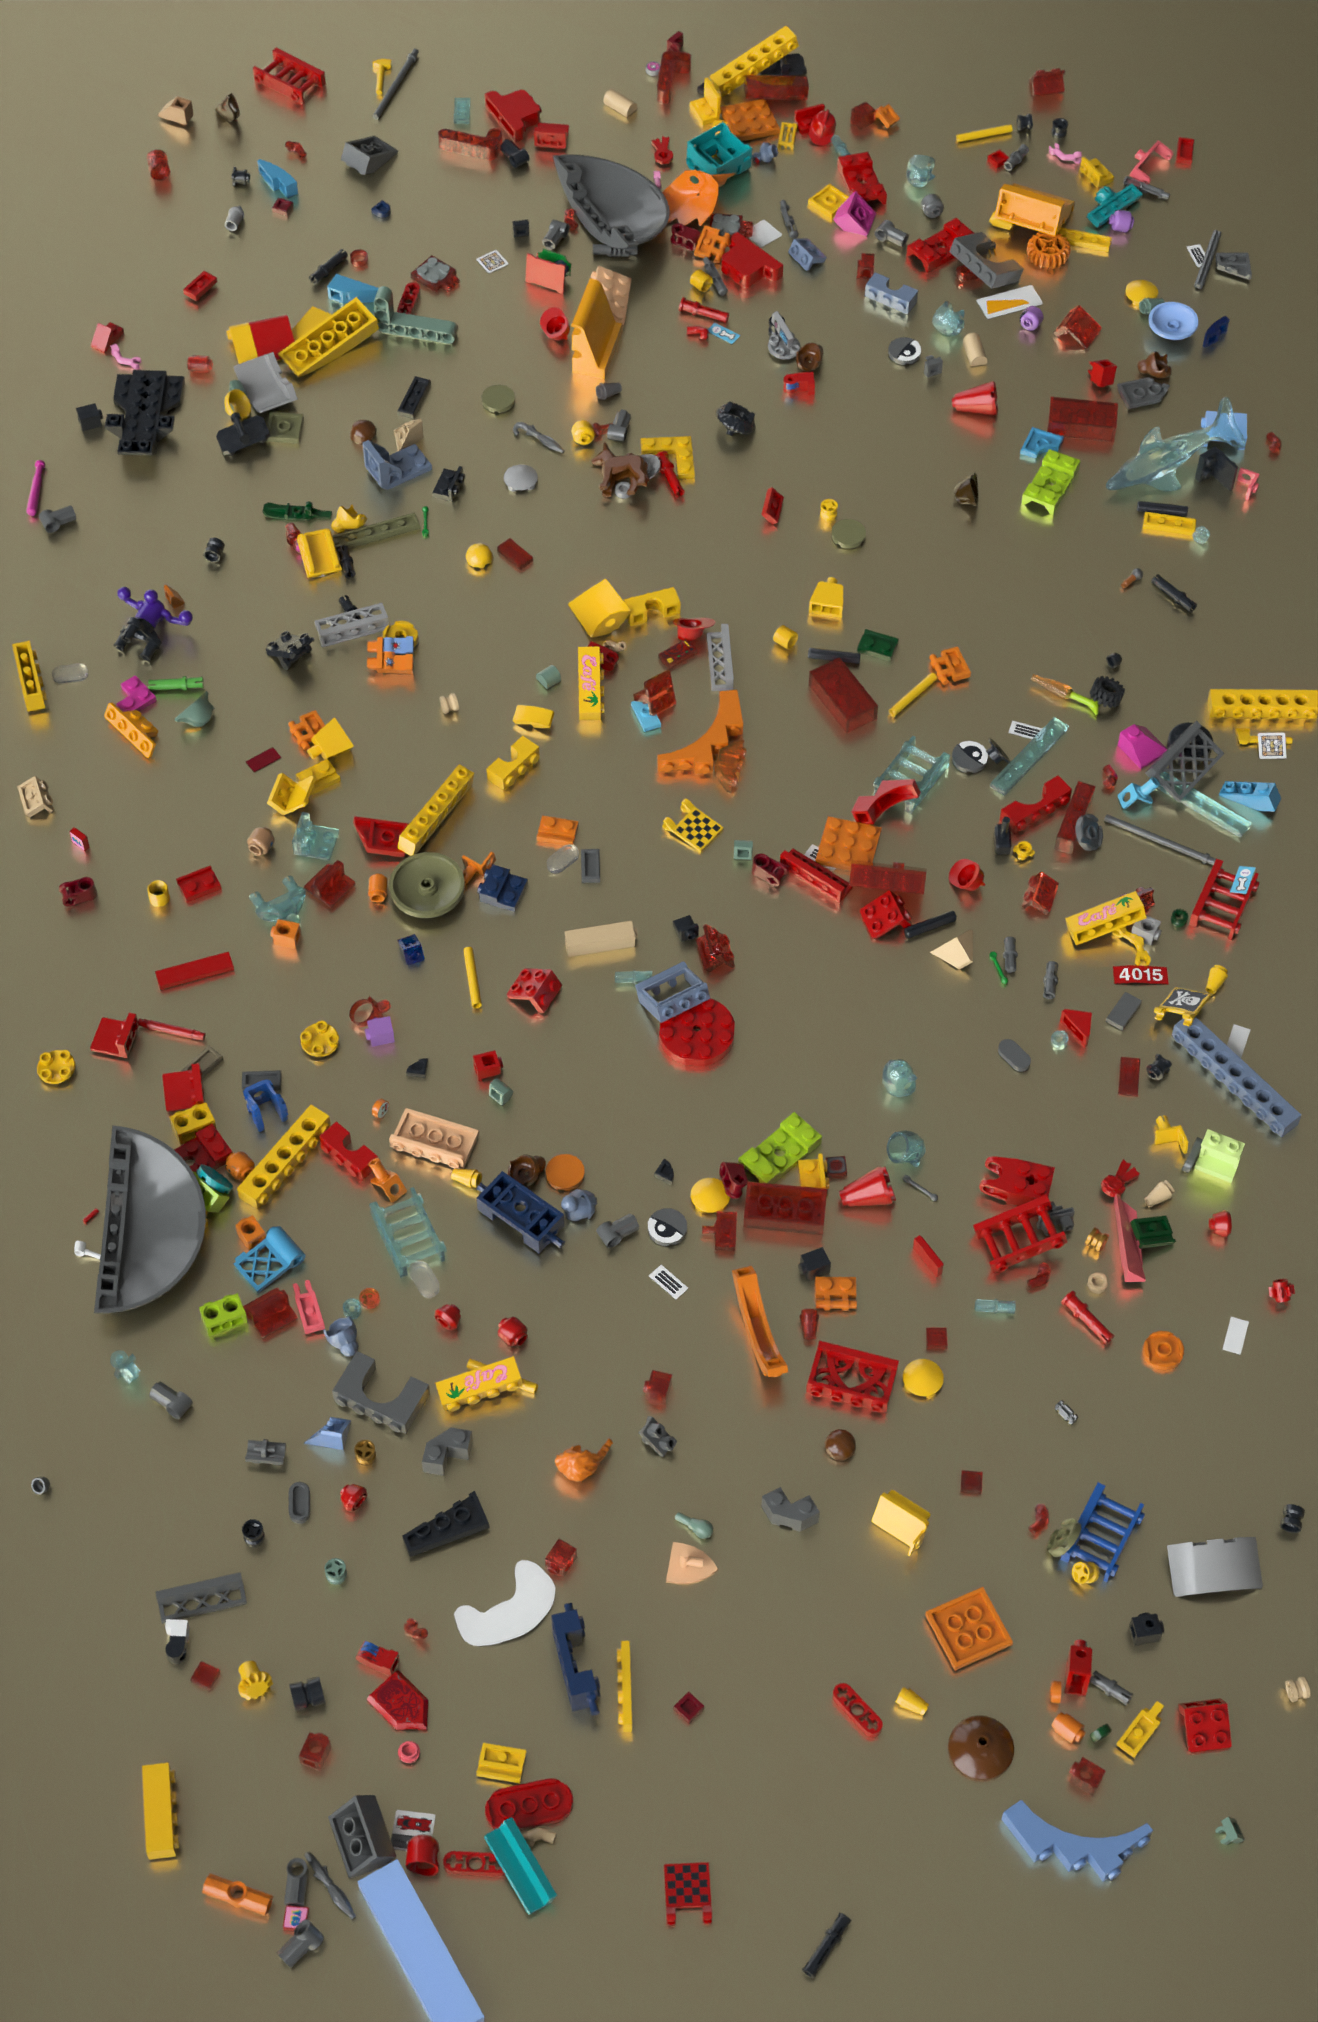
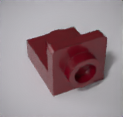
M676 32L667 40V53L676 58L681 57V48L684 44L682 32Z

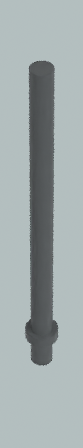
M414 48L408 54L405 64L373 114L374 119L377 120L411 64L416 61V56L419 53L418 49Z
M1108 814L1104 821L1201 860L1203 864L1214 865L1216 858L1211 857L1208 853L1203 854Z

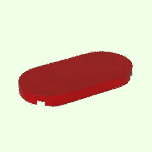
M555 1778L496 1790L487 1800L485 1805L486 1819L494 1830L499 1828L504 1820L510 1817L513 1818L520 1831L556 1824L565 1820L571 1813L573 1794L566 1784Z

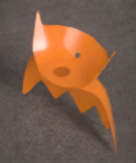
M686 170L680 176H677L662 192L669 205L668 223L677 219L680 224L686 226L697 218L699 226H702L708 217L713 214L718 198V187L723 186L727 178L735 175V173L709 175L702 171ZM696 176L699 179V183H693L690 177Z

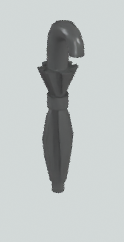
M517 422L514 425L513 433L516 436L519 435L518 429L522 428L527 432L526 435L536 437L546 447L562 454L565 452L554 439L537 431L533 424L529 426L524 422Z
M306 1852L304 1857L315 1871L313 1876L323 1881L335 1904L347 1916L349 1915L351 1919H354L356 1915L347 1896L333 1883V1880L329 1877L327 1866H322L311 1852Z

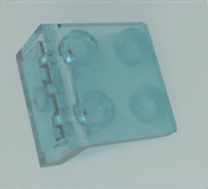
M302 812L292 840L294 854L329 861L339 835V830L313 825V822L310 821L309 813Z

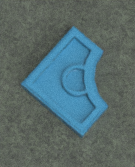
M1032 427L1021 448L1020 454L1036 459L1040 454L1048 452L1049 449L1058 452L1064 437Z

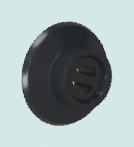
M989 738L991 746L986 752L997 764L1002 760L1010 763L1011 761L994 740Z

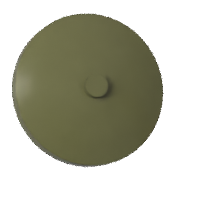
M424 852L409 856L396 866L390 877L389 888L393 902L401 911L413 917L433 918L446 914L460 902L464 894L465 882L463 872L454 860L443 854Z

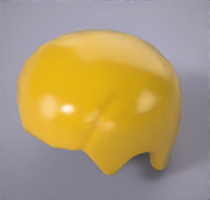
M477 543L468 548L465 558L470 566L484 568L486 564L493 563L494 556L487 545Z

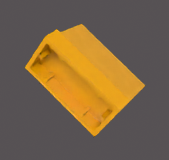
M1004 183L1000 188L994 218L1056 236L1061 229L1062 223L1064 224L1070 216V212H1073L1075 201L1015 183L1012 185Z
M590 278L572 322V327H574L572 350H575L572 357V371L576 374L605 379L622 335V323L615 321L602 283Z

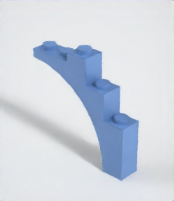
M1022 1800L1004 1811L1002 1821L1034 1863L1039 1859L1044 1861L1054 1852L1068 1872L1074 1868L1077 1871L1088 1862L1103 1882L1108 1878L1113 1880L1120 1875L1124 1863L1122 1860L1133 1854L1132 1850L1137 1846L1142 1848L1151 1841L1150 1836L1153 1831L1149 1824L1146 1823L1134 1831L1119 1836L1104 1838L1081 1837L1064 1832L1046 1823L1034 1814Z

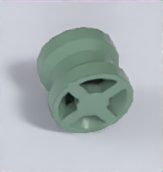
M332 1558L325 1564L328 1582L337 1585L346 1580V1565L341 1559Z

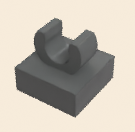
M933 355L927 356L924 368L925 376L928 378L942 373L943 360L941 357L934 359Z

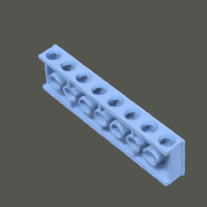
M398 1859L357 1881L359 1890L430 2021L485 2022L482 2011Z

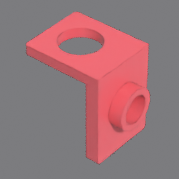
M1241 467L1237 481L1249 485L1245 500L1249 501L1251 495L1256 493L1259 488L1258 479L1260 474ZM1242 474H1248L1251 479H1245Z

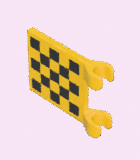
M684 799L681 802V810L688 814L677 825L671 818L666 817L663 820L662 827L667 831L673 832L696 850L702 852L724 827L697 809L690 800Z

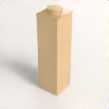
M632 921L565 931L568 957L635 947V939H638L637 928H633Z

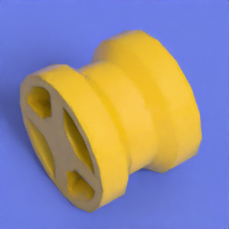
M825 499L821 502L820 516L822 519L831 521L837 517V502L833 499Z
M1091 1561L1078 1562L1072 1568V1576L1080 1584L1094 1583L1099 1577V1568Z

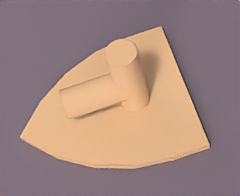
M673 1542L666 1582L678 1584L699 1582L718 1571L713 1560L703 1551L691 1545Z

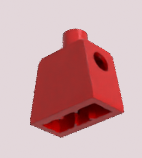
M1075 1640L1074 1645L1070 1646L1064 1685L1065 1694L1086 1697L1091 1677L1093 1649L1087 1647L1085 1640Z

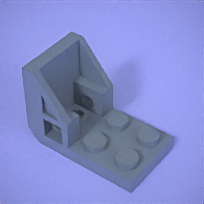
M370 440L362 442L365 467L383 489L389 490L432 470V464L416 444L389 455L385 447Z

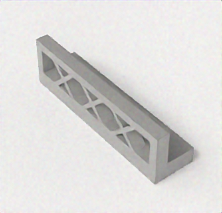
M378 603L315 620L314 623L319 634L321 647L323 648L382 632L389 625V619L383 603ZM381 610L382 614L374 615L372 612ZM358 615L364 616L363 619H355ZM343 619L347 621L345 624L338 623L339 620ZM324 624L331 625L329 628L323 630L320 627Z
M721 624V632L707 633L712 691L733 690L734 685L729 625ZM721 638V642L716 645L711 639ZM719 651L723 655L717 658L712 654ZM719 664L724 669L721 672H718L714 669V667H716ZM720 678L725 681V684L715 685V682Z

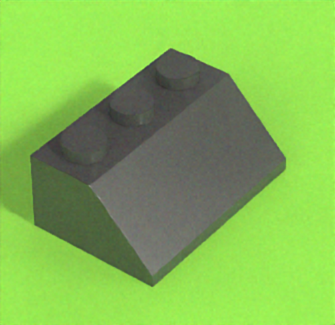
M355 1795L328 1817L349 1879L379 1869L396 1857L375 1795Z

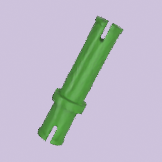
M187 676L175 679H149L148 684L153 686L148 687L150 691L188 690V688H204L203 683H196L204 682L203 677L187 678Z

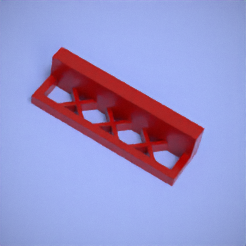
M794 848L790 852L784 850L780 854V862L788 868L789 872L839 903L853 889L852 884Z

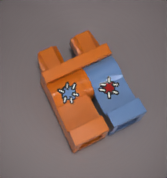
M406 636V638L377 637V640L368 641L367 651L377 653V658H367L368 669L377 670V673L413 674V636Z

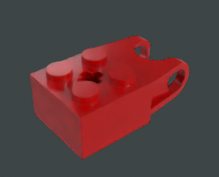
M992 1156L985 1160V1167L999 1175V1178L981 1181L979 1189L983 1193L1006 1201V1204L1020 1206L1046 1194L1049 1197L1055 1167L1006 1157Z

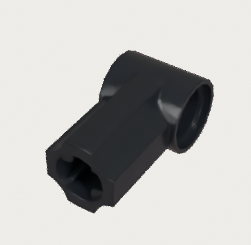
M506 139L500 145V150L509 158L514 168L530 161L528 152L524 148L520 149L512 140Z

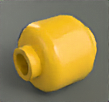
M581 420L572 426L571 432L576 444L585 446L592 443L595 434L590 422Z

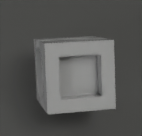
M1146 915V919L1134 923L1131 933L1141 936L1144 939V943L1151 946L1153 941L1158 940L1161 935V921Z

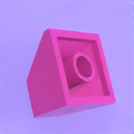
M855 191L838 208L834 221L843 231L866 236L870 231L876 212Z
M1133 724L1120 732L1117 746L1140 769L1157 760L1167 750L1144 726Z

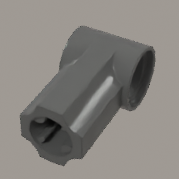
M555 219L552 220L549 231L542 240V244L546 249H555L560 240L567 237L570 229L569 224Z
M884 220L874 232L878 240L885 241L887 239L902 247L906 245L909 239V234L895 228L894 224L889 220Z
M621 409V411L616 413L613 424L609 425L607 439L625 442L627 428L631 420V414L627 410Z
M72 505L56 511L47 509L39 515L41 523L49 533L57 531L60 525L77 519Z
M630 1213L613 1223L611 1221L604 1222L597 1228L596 1232L606 1247L612 1248L619 1244L623 1237L639 1230V1224L635 1216Z
M161 1381L155 1383L149 1393L150 1398L164 1406L167 1412L176 1419H180L193 1404V1401L181 1391L177 1393Z
M294 1858L287 1865L288 1874L284 1905L302 1907L305 1903L309 1869L303 1859ZM297 1866L304 1868L300 1875L292 1874L293 1869Z
M303 1920L296 1926L294 1936L277 1954L291 1968L308 1950L312 1951L319 1947L324 1939V1935L310 1920Z

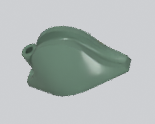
M206 691L175 718V721L185 722L195 727L206 725L215 709L208 701L209 693Z

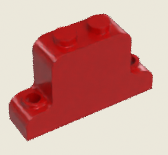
M520 89L504 96L500 95L497 91L485 93V106L515 143L524 139V132H526L527 128L540 122L541 107L539 104H536L533 97L527 91Z
M736 232L731 236L730 250L722 255L721 271L723 274L733 279L742 287H750L764 277L771 281H777L783 277L784 265L740 233Z

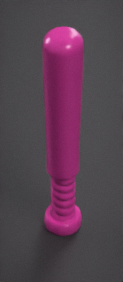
M42 460L35 462L36 471L26 510L30 516L37 514L42 470L45 468V462Z

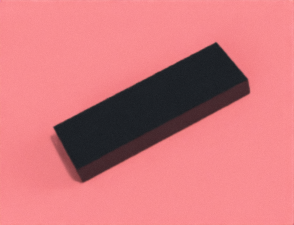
M417 376L414 377L397 411L399 416L414 419L431 385V380Z

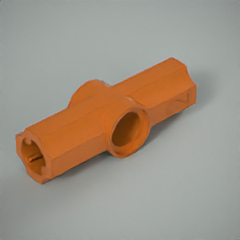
M211 1873L206 1878L202 1890L203 1894L228 1902L235 1908H245L265 1916L269 1912L273 1901V1895L247 1887L241 1881L233 1882ZM236 1891L243 1892L240 1898L232 1897Z

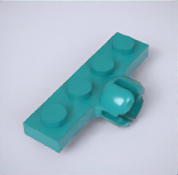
M1132 183L1118 193H1115L1109 186H1104L1097 192L1095 201L1099 206L1089 212L1086 218L1098 228L1107 222L1110 215H1113L1116 210L1126 209L1139 200L1143 193Z

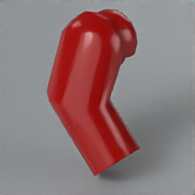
M687 326V335L700 334V339L702 340L709 338L708 329L700 326Z

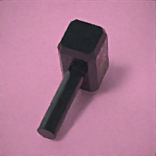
M1004 817L1002 824H997L994 828L995 853L998 855H1008L1011 851L1009 817Z

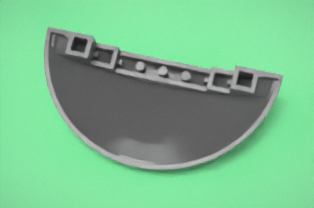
M574 154L553 155L560 182L572 209L583 226L600 242L614 248L631 247L655 238L666 227L670 214L668 202L661 190L639 172L614 161L593 156Z
M112 1125L106 1209L94 1313H115L135 1309L148 1304L168 1292L183 1278L192 1266L200 1250L205 1231L206 1212L202 1191L194 1173L183 1158L167 1144L147 1133Z

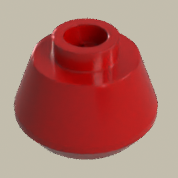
M1226 1210L1213 1214L1212 1218H1209V1229L1213 1230L1214 1234L1222 1237L1229 1236L1232 1230L1231 1214Z
M446 1304L435 1310V1319L445 1329L455 1330L461 1319V1311L454 1304Z
M348 1484L341 1490L340 1499L347 1511H356L366 1500L368 1495L367 1489L356 1484Z

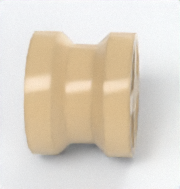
M454 693L447 697L440 696V703L444 714L449 713L451 710H459Z
M1304 1676L1298 1677L1295 1681L1287 1680L1285 1682L1286 1692L1291 1702L1298 1701L1301 1697L1304 1699L1310 1698V1688Z

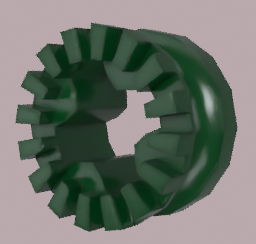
M1181 908L1174 910L1171 916V923L1176 927L1186 925L1189 917L1188 913H1186L1187 911L1181 910Z

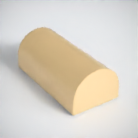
M609 89L606 92L604 104L625 117H628L637 110L635 102L617 91Z
M977 333L967 334L963 339V344L970 365L987 364V358L979 335Z

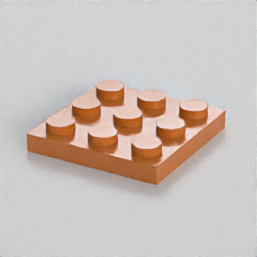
M765 99L721 107V115L724 121L727 122L730 131L740 141L780 134V127Z
M828 816L815 862L824 866L870 875L882 827Z
M983 1587L925 1612V1616L954 1670L983 1659L1013 1644L1010 1635Z

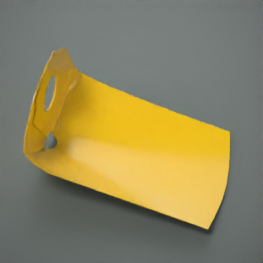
M607 579L594 585L568 603V606L590 637L612 633V631L618 629L631 612Z

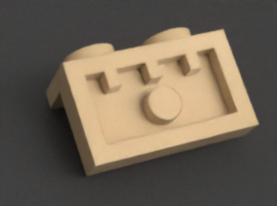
M34 776L17 786L25 815L32 817L43 809L50 813L54 811L52 806L53 800L48 793L49 787L44 780Z

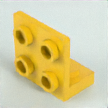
M708 77L704 78V97L690 101V108L702 126L711 124L714 120H720L721 94L717 92L714 83Z

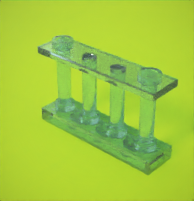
M914 736L909 741L904 742L899 754L884 773L877 777L873 783L875 795L881 782L884 780H890L891 777L897 780L910 779L897 772L901 765L923 776L921 782H916L921 792L919 798L904 800V803H906L905 812L909 814L913 813L949 766L950 755L945 752L940 757L935 758L916 748V737ZM912 753L933 765L931 769L926 770L908 761L906 758Z
M414 1187L410 1188V1199L387 1208H379L377 1201L369 1204L370 1214L400 1278L408 1275L407 1267H409V1264L434 1254H438L442 1262L445 1261L444 1253L447 1252L443 1240L439 1241L422 1204H424L421 1194L416 1193ZM415 1205L418 1212L417 1215L394 1224L386 1223L385 1219L388 1215ZM421 1221L423 1222L425 1231L401 1240H394L393 1234L395 1231ZM430 1237L434 1246L407 1257L406 1255L402 1256L400 1251L403 1247Z

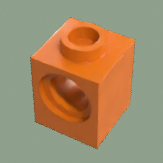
M278 919L276 926H273L271 929L274 945L296 949L301 936L300 923Z
M253 1215L243 1218L236 1224L237 1235L249 1251L266 1238L265 1231Z

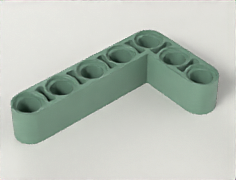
M385 286L378 288L374 299L378 331L447 344L454 342L458 331L456 323L394 312L392 290Z

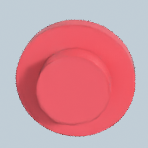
M406 1741L400 1745L398 1756L404 1763H413L420 1756V1748L417 1743Z

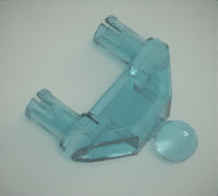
M288 876L290 881L287 877L282 881L289 892L269 902H265L258 891L255 892L257 897L253 893L249 896L250 901L256 907V914L260 919L270 922H277L280 919L300 923L301 919L298 913L303 905L306 892L304 888L297 885L293 876Z

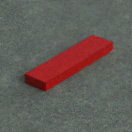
M228 951L155 971L159 988L162 990L232 971L234 966Z

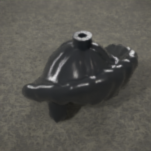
M729 401L716 410L717 419L727 429L726 434L733 436L734 433L747 435L755 431V413L748 411L742 405Z

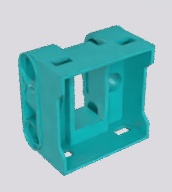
M722 122L687 142L686 163L691 170L702 171L709 175L741 174L752 166L753 148L740 141L730 131L729 127ZM716 150L717 156L723 162L721 165L711 157L716 154Z

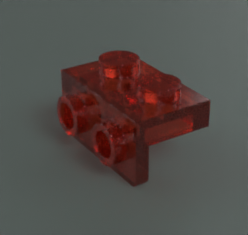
M1040 872L1035 876H1031L1028 880V888L1023 895L1022 907L1027 908L1032 905L1046 915L1051 910L1059 883L1045 873Z

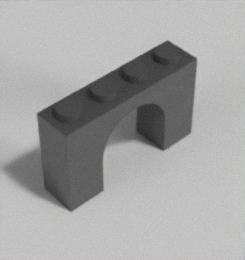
M983 232L954 238L949 252L991 289L1019 282L1024 268L1014 259L1004 262H992L982 257L987 255L992 240Z
M357 1351L332 1390L335 1402L340 1406L352 1408L359 1415L365 1414L371 1417L378 1424L384 1423L395 1432L401 1431L406 1434L430 1395L429 1384L411 1376L400 1395L393 1401L387 1403L371 1401L364 1394V1389L376 1370L375 1359Z

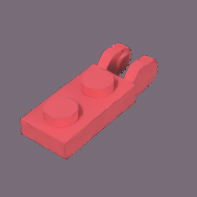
M306 1280L305 1288L308 1293L300 1294V1288L297 1283L293 1284V1289L304 1332L309 1334L325 1329L315 1291L312 1290L310 1280Z

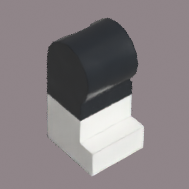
M166 1619L165 1629L167 1635H170V1640L165 1647V1652L169 1662L180 1664L186 1658L190 1626L188 1620Z

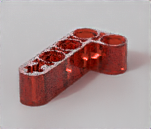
M666 51L662 54L657 83V101L659 103L666 104L670 102L675 73L686 74L691 71V55L689 53Z
M493 128L488 131L486 137L451 129H441L438 132L439 148L444 151L480 159L494 160L497 158L500 152V145L503 143L502 131L498 128Z

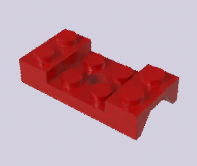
M869 152L838 157L837 167L850 196L856 191L865 201L878 199L882 204H886L887 193L883 184H880Z
M954 218L945 223L944 229L924 241L919 238L907 245L906 255L908 257L912 254L917 256L922 261L925 271L929 273L955 258L949 252L954 238L974 234V232L959 219Z
M213 1124L196 1132L194 1139L174 1149L185 1162L187 1160L195 1161L193 1165L189 1166L192 1172H196L200 1165H206L216 1170L225 1165L227 1157L233 1153Z

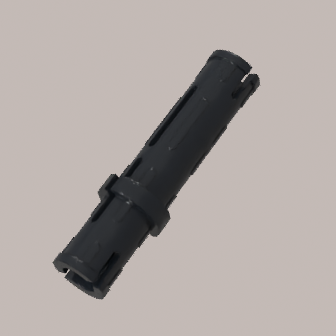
M340 249L326 263L318 266V269L309 276V280L316 285L322 278H326L329 272L348 257L347 252L344 249Z
M1159 574L1153 577L1151 583L1170 596L1177 605H1181L1189 613L1196 609L1197 603L1188 598L1185 592L1179 591Z
M839 1913L832 1926L825 1930L824 1938L802 1968V1971L807 1976L815 1978V1975L836 1943H840L842 1940V1934L851 1923V1919L845 1914Z

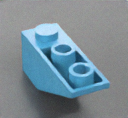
M338 274L334 276L327 286L328 299L340 303H349L356 297L362 303L374 302L378 288Z
M1225 781L1219 793L1221 797L1257 811L1275 812L1281 800L1275 783Z

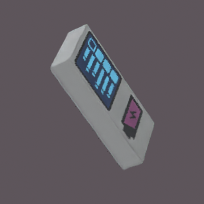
M778 311L772 313L771 322L787 348L792 346L794 336Z

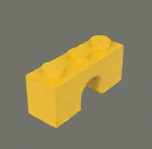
M674 587L624 599L625 604L631 611L627 617L630 626L646 623L647 611L652 609L659 610L664 618L680 614L681 602Z
M521 736L511 746V758L514 761L506 762L498 757L486 768L487 780L503 791L508 786H512L515 780L520 775L525 774L527 769L532 764L537 763L540 758L539 746L524 736Z

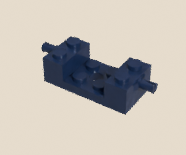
M502 1171L488 1186H485L483 1183L478 1185L477 1190L481 1194L477 1197V1210L492 1221L499 1217L523 1234L524 1243L533 1250L540 1253L551 1242L560 1249L565 1245V1241L557 1236L564 1227V1214ZM518 1205H523L526 1207V1209L523 1211H517L515 1207Z
M567 1603L564 1605L566 1612L551 1615L552 1633L571 1710L573 1712L590 1708L591 1715H597L600 1713L597 1701L601 1697L598 1676L594 1677L592 1669L578 1673L576 1660H573L572 1654L574 1647L582 1646V1638L585 1637L583 1616H578L577 1609L574 1610L573 1603Z

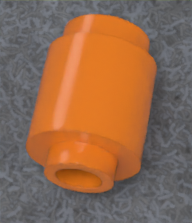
M377 873L369 878L368 895L371 901L377 903L383 902L387 896L388 879L382 874Z
M1060 1712L1052 1723L1055 1732L1072 1744L1076 1741L1079 1743L1085 1736V1725L1068 1713Z

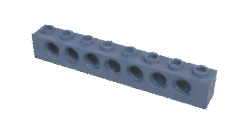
M1194 1018L1191 1026L1183 1025L1185 1019L1180 1020L1174 1025L1172 1036L1175 1041L1181 1043L1190 1055L1195 1056L1204 1068L1209 1069L1218 1081L1223 1082L1229 1091L1238 1096L1246 1107L1252 1109L1256 1116L1267 1123L1274 1133L1283 1137L1299 1124L1301 1114L1198 1018Z

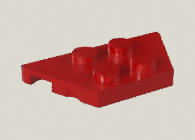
M354 816L353 824L367 853L397 857L406 856L405 852L398 849V843L401 833L409 823Z

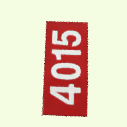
M1113 966L1114 984H1169L1167 967Z

